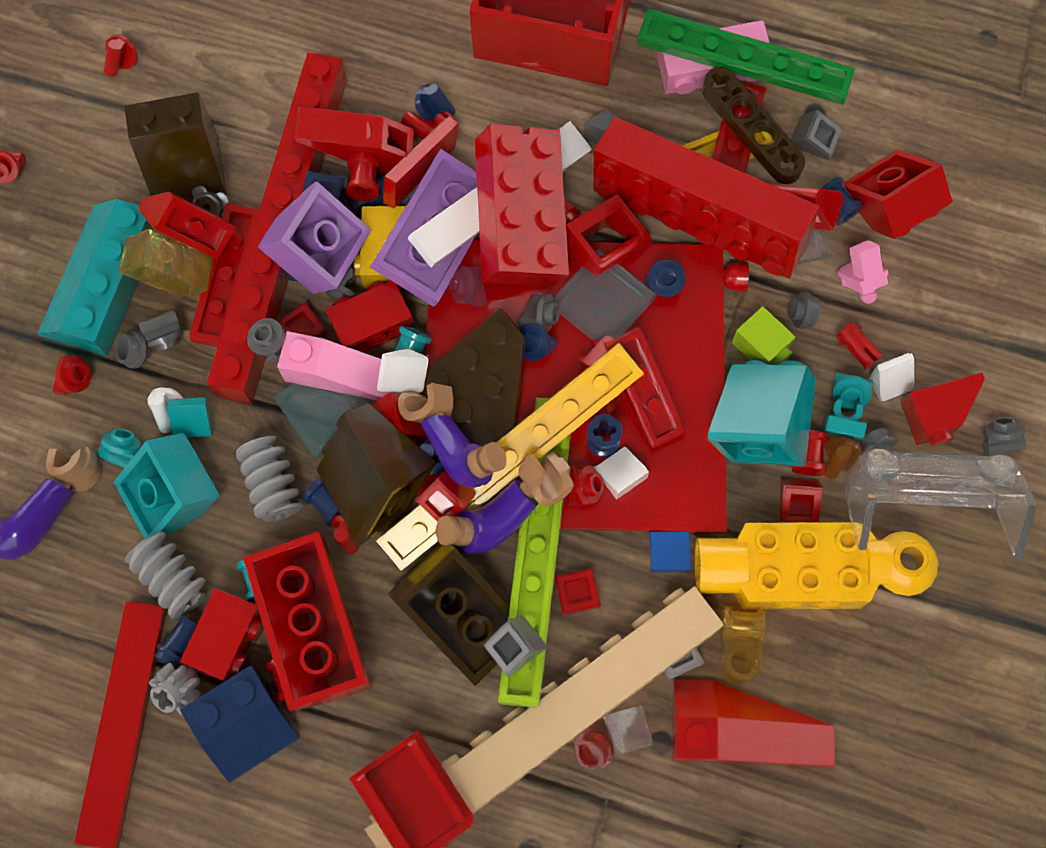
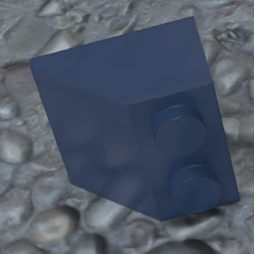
M253 666L247 667L180 710L201 748L229 783L299 739L281 705L276 702L275 695L261 671Z

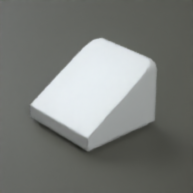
M411 349L382 354L377 390L380 392L397 393L408 391L415 393L423 392L428 358Z
M907 353L881 363L874 369L869 380L873 381L874 391L880 401L889 400L914 388V357L912 353Z
M623 447L594 467L616 500L646 480L649 475L647 468L626 447Z

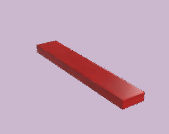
M125 602L74 844L98 848H119L151 691L149 681L153 679L157 662L155 654L159 649L156 646L161 642L167 609H163L159 605Z

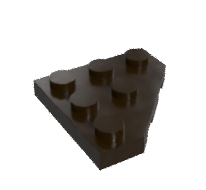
M501 308L427 370L424 390L422 392L428 399L427 385L436 383L451 386L453 393L451 418L471 444L474 443L481 447L490 442L496 443L516 426L517 408L520 406L523 378L521 371L527 339Z

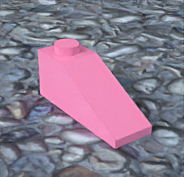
M287 331L277 365L284 381L377 401L389 393H397L380 392L377 390L381 359L326 339Z

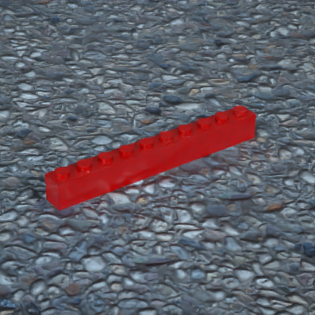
M307 52L208 376L207 385L216 397L253 404L266 356H259L249 348L247 342L248 332L259 320L270 318L277 321L289 281L286 279L287 272L260 250L258 245L275 218L303 193L307 171L321 172L326 153L295 141L297 109L302 106L339 111L347 84L342 58Z

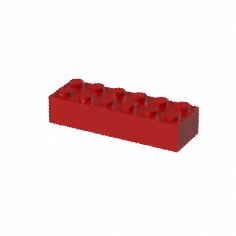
M617 117L613 118L594 149L593 191L597 192L602 198L608 200L618 194L625 204L639 215H648L663 222L670 229L681 230L695 236L701 243L714 245L726 250L736 259L748 260L763 267L766 272L772 275L791 278L809 245L819 205Z

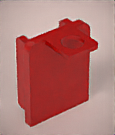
M419 730L349 777L392 848H444L460 837L474 823L472 811Z

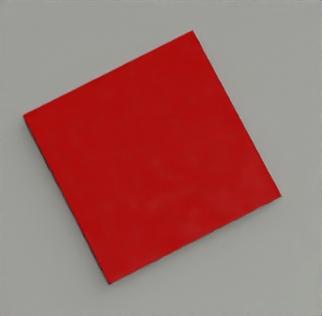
M473 240L435 307L428 304L426 334L432 337L430 344H426L427 370L499 308L507 314L519 329L518 319L531 295L538 294L542 296L543 294H551L554 302L559 304L560 312L557 324L552 325V328L547 333L557 340L559 344L552 354L548 353L540 360L530 361L523 358L521 376L523 377L520 406L517 408L516 426L535 411L536 397L550 399L585 370L577 356L579 354L587 356L591 352L593 347L590 342L592 340L601 341L605 335L616 338L637 327H641L686 430V433L653 449L649 448L623 390L571 433L568 465L570 467L588 465L596 467L609 458L593 455L586 444L587 428L593 418L600 414H609L619 420L622 426L620 446L616 452L626 447L649 471L648 478L617 500L605 484L600 499L595 504L582 505V507L578 508L567 507L566 496L563 501L560 529L726 534V457L708 440V432L725 386L723 249L714 245L650 243L599 276L594 275L568 258V276L552 286L482 283L480 240ZM588 242L599 257L622 244ZM673 260L680 264L685 272L684 287L678 294L672 297H661L652 290L647 291L645 288L643 277L648 276L650 268L658 261ZM605 430L598 431V436L602 437L603 442L610 440V436L606 435ZM427 437L421 440V445L424 443ZM441 473L428 476L418 493V497ZM517 476V477L515 478V479H518V480H520L521 482H523L522 479L520 478V476ZM507 484L503 489H501L498 493H496L493 497H491V498H490L487 502H485L482 506L486 505L488 502H490L492 499H494V498H495L499 493H501L509 484Z

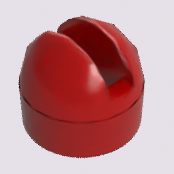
M736 262L728 265L723 273L724 285L732 291L747 292L749 263Z

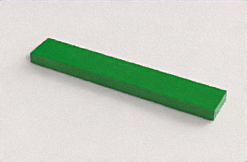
M647 9L637 38V45L710 67L729 69L734 74L844 105L855 72V68L652 9Z

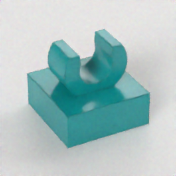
M836 400L831 408L832 415H828L823 419L820 432H824L831 437L859 442L864 439L867 423L858 422L863 414V406L861 404L855 405L853 415L846 417L841 413L842 400Z

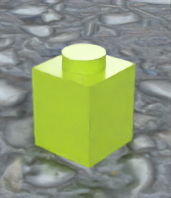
M762 306L736 330L732 344L749 360L762 361L768 365H782L793 354L790 347L795 336Z

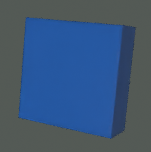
M650 532V573L690 572L689 532Z

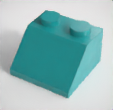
M184 433L146 440L113 482L144 539L154 536L159 532H164L167 536L171 535L203 516L220 496Z

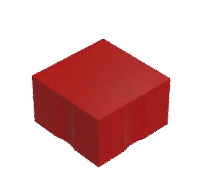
M472 0L469 13L473 57L608 87L631 0Z

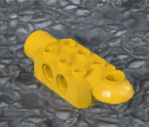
M865 522L745 523L737 538H697L694 558L695 584L699 593L734 594L742 609H861L871 602L879 585H883L888 590L899 595L911 596L921 594L933 584L938 574L939 565L934 548L928 540L920 535L900 531L891 533L882 540H877ZM901 553H907L914 558L916 563L915 570H908L901 564Z

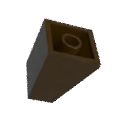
M198 92L124 106L128 138L150 196L169 191L192 203L194 199L192 191L197 186H204L209 192L215 194L222 192L227 196L218 134Z
M369 403L355 411L349 409L340 416L335 425L338 430L334 437L324 445L321 451L324 456L316 469L354 540L359 545H362L407 513L436 465V462Z

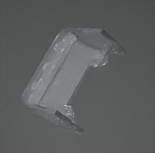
M873 449L863 453L847 471L844 482V493L858 550L867 549L876 503L995 508L1013 556L1015 558H1023L1037 508L1036 501L1021 467L1011 457L1006 455L974 456L890 452L883 449Z

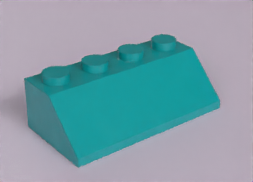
M119 199L93 205L37 333L39 336L108 357L160 234L140 213L139 205Z

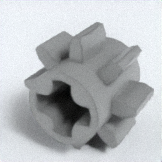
M167 663L149 681V684L154 687L150 692L151 700L159 710L165 713H170L176 709L182 715L180 710L202 695L197 690L200 686L198 675L193 669L185 665L174 669L171 663Z

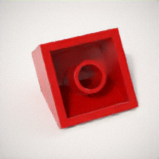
M898 149L850 178L843 185L855 201L860 200L863 204L859 213L871 229L892 239L908 234L913 227L926 219L935 217L940 210L953 203L942 164Z

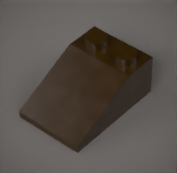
M439 544L388 595L476 686L497 665V662L484 647V644L508 621L510 606L455 547Z

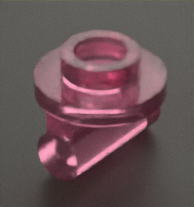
M460 267L450 281V291L454 300L459 304H472L474 307L487 305L485 285L482 283L481 267Z

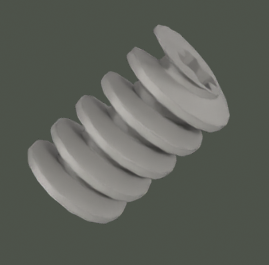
M266 436L241 445L235 454L237 460L242 462L240 466L241 473L247 476L244 484L248 490H252L249 494V499L251 503L256 504L253 510L254 515L262 519V522L283 520L304 508L303 503H291L290 501L300 493L298 489L286 488L288 484L295 480L293 474L282 475L281 473L291 465L288 460L277 461V458L283 455L286 450L284 446L273 447L272 444L278 439L276 436Z
M159 532L142 540L131 549L124 560L125 563H129V570L133 574H139V581L144 586H149L148 592L153 597H159L158 604L163 609L169 608V617L172 620H177L182 615L185 616L193 611L205 599L206 593H201L200 590L205 585L206 580L203 577L194 581L190 580L196 572L195 567L189 566L181 570V566L187 558L181 554L172 559L171 555L177 547L174 543L162 547L161 545L166 540L167 535L164 532Z

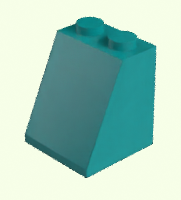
M757 360L746 361L745 365L732 364L708 432V440L731 463L805 466L816 378L807 365L797 361H784L782 365H768Z

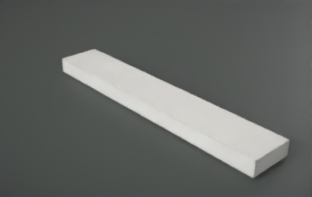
M571 121L558 129L560 130L563 172L592 150ZM477 187L412 232L407 238L431 268L479 234Z

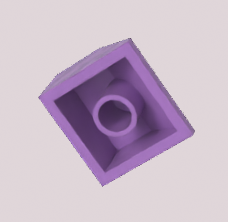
M314 182L275 218L258 248L314 294L337 289L371 229L319 182Z

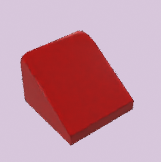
M444 470L415 501L438 522L443 516H457L474 498L476 492L473 488L457 484Z
M782 477L780 482L779 521L788 523H819L823 491L820 481Z

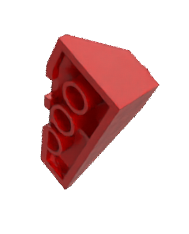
M673 679L672 761L835 767L833 725L716 681Z

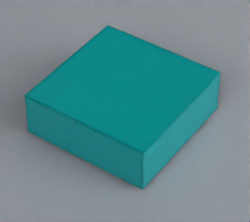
M207 397L169 399L167 410L173 435L184 433L186 437L212 436L213 424Z

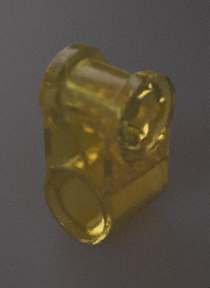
M724 606L721 617L724 626L720 630L722 641L721 674L730 684L736 686L745 685L756 676L761 668L762 643L765 633V610L757 609L753 613L733 611L731 606ZM742 656L747 659L750 664V672L747 674L737 673L731 666V658Z

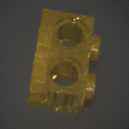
M148 229L126 238L118 273L180 298H186L207 291L213 257Z

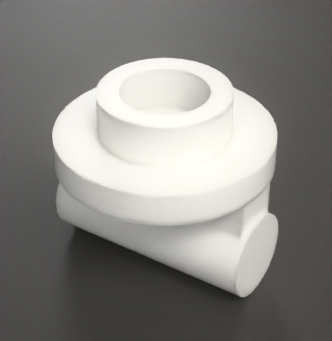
M160 387L151 391L148 397V405L153 412L160 432L168 433L172 431L167 410L169 399L184 398L174 389Z

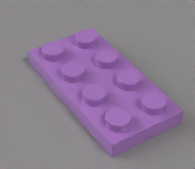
M440 149L370 268L435 307L475 236L432 268L407 238L412 232L477 187L476 171Z

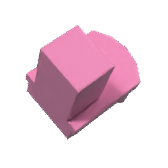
M867 240L849 248L851 263L841 267L837 273L838 277L841 278L842 286L858 292L863 303L872 304L877 299V289L888 284V270L882 268L879 245Z

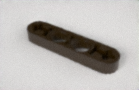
M725 68L710 70L705 76L702 87L705 100L774 180L782 184L796 182L800 178L805 166L803 153L734 73ZM714 82L717 85L725 84V91L720 87L713 89ZM736 106H745L751 111V116L747 119H739L733 115L732 109ZM759 132H767L774 138V143L769 146L760 145L756 142L755 135ZM779 148H781L780 154L777 153ZM782 161L786 164L794 163L793 169L789 167L782 169L780 165Z

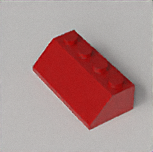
M318 531L243 557L288 710L294 711L334 702L373 688L326 540Z

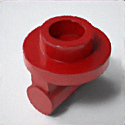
M115 34L107 39L105 43L106 58L103 72L107 76L114 77L118 74L119 69L132 68L138 61V53L134 44L123 35Z
M0 149V183H10L15 180L20 168L26 165L25 153L8 152Z
M76 355L60 356L56 367V377L52 392L57 395L67 396L68 393H78L85 390L91 380V371L87 362Z
M590 465L570 467L569 475L574 486L567 495V507L578 508L582 507V505L597 503L604 489L601 475Z
M334 516L331 525L336 529L334 532L335 540L347 554H355L359 550V544L354 540L342 516Z

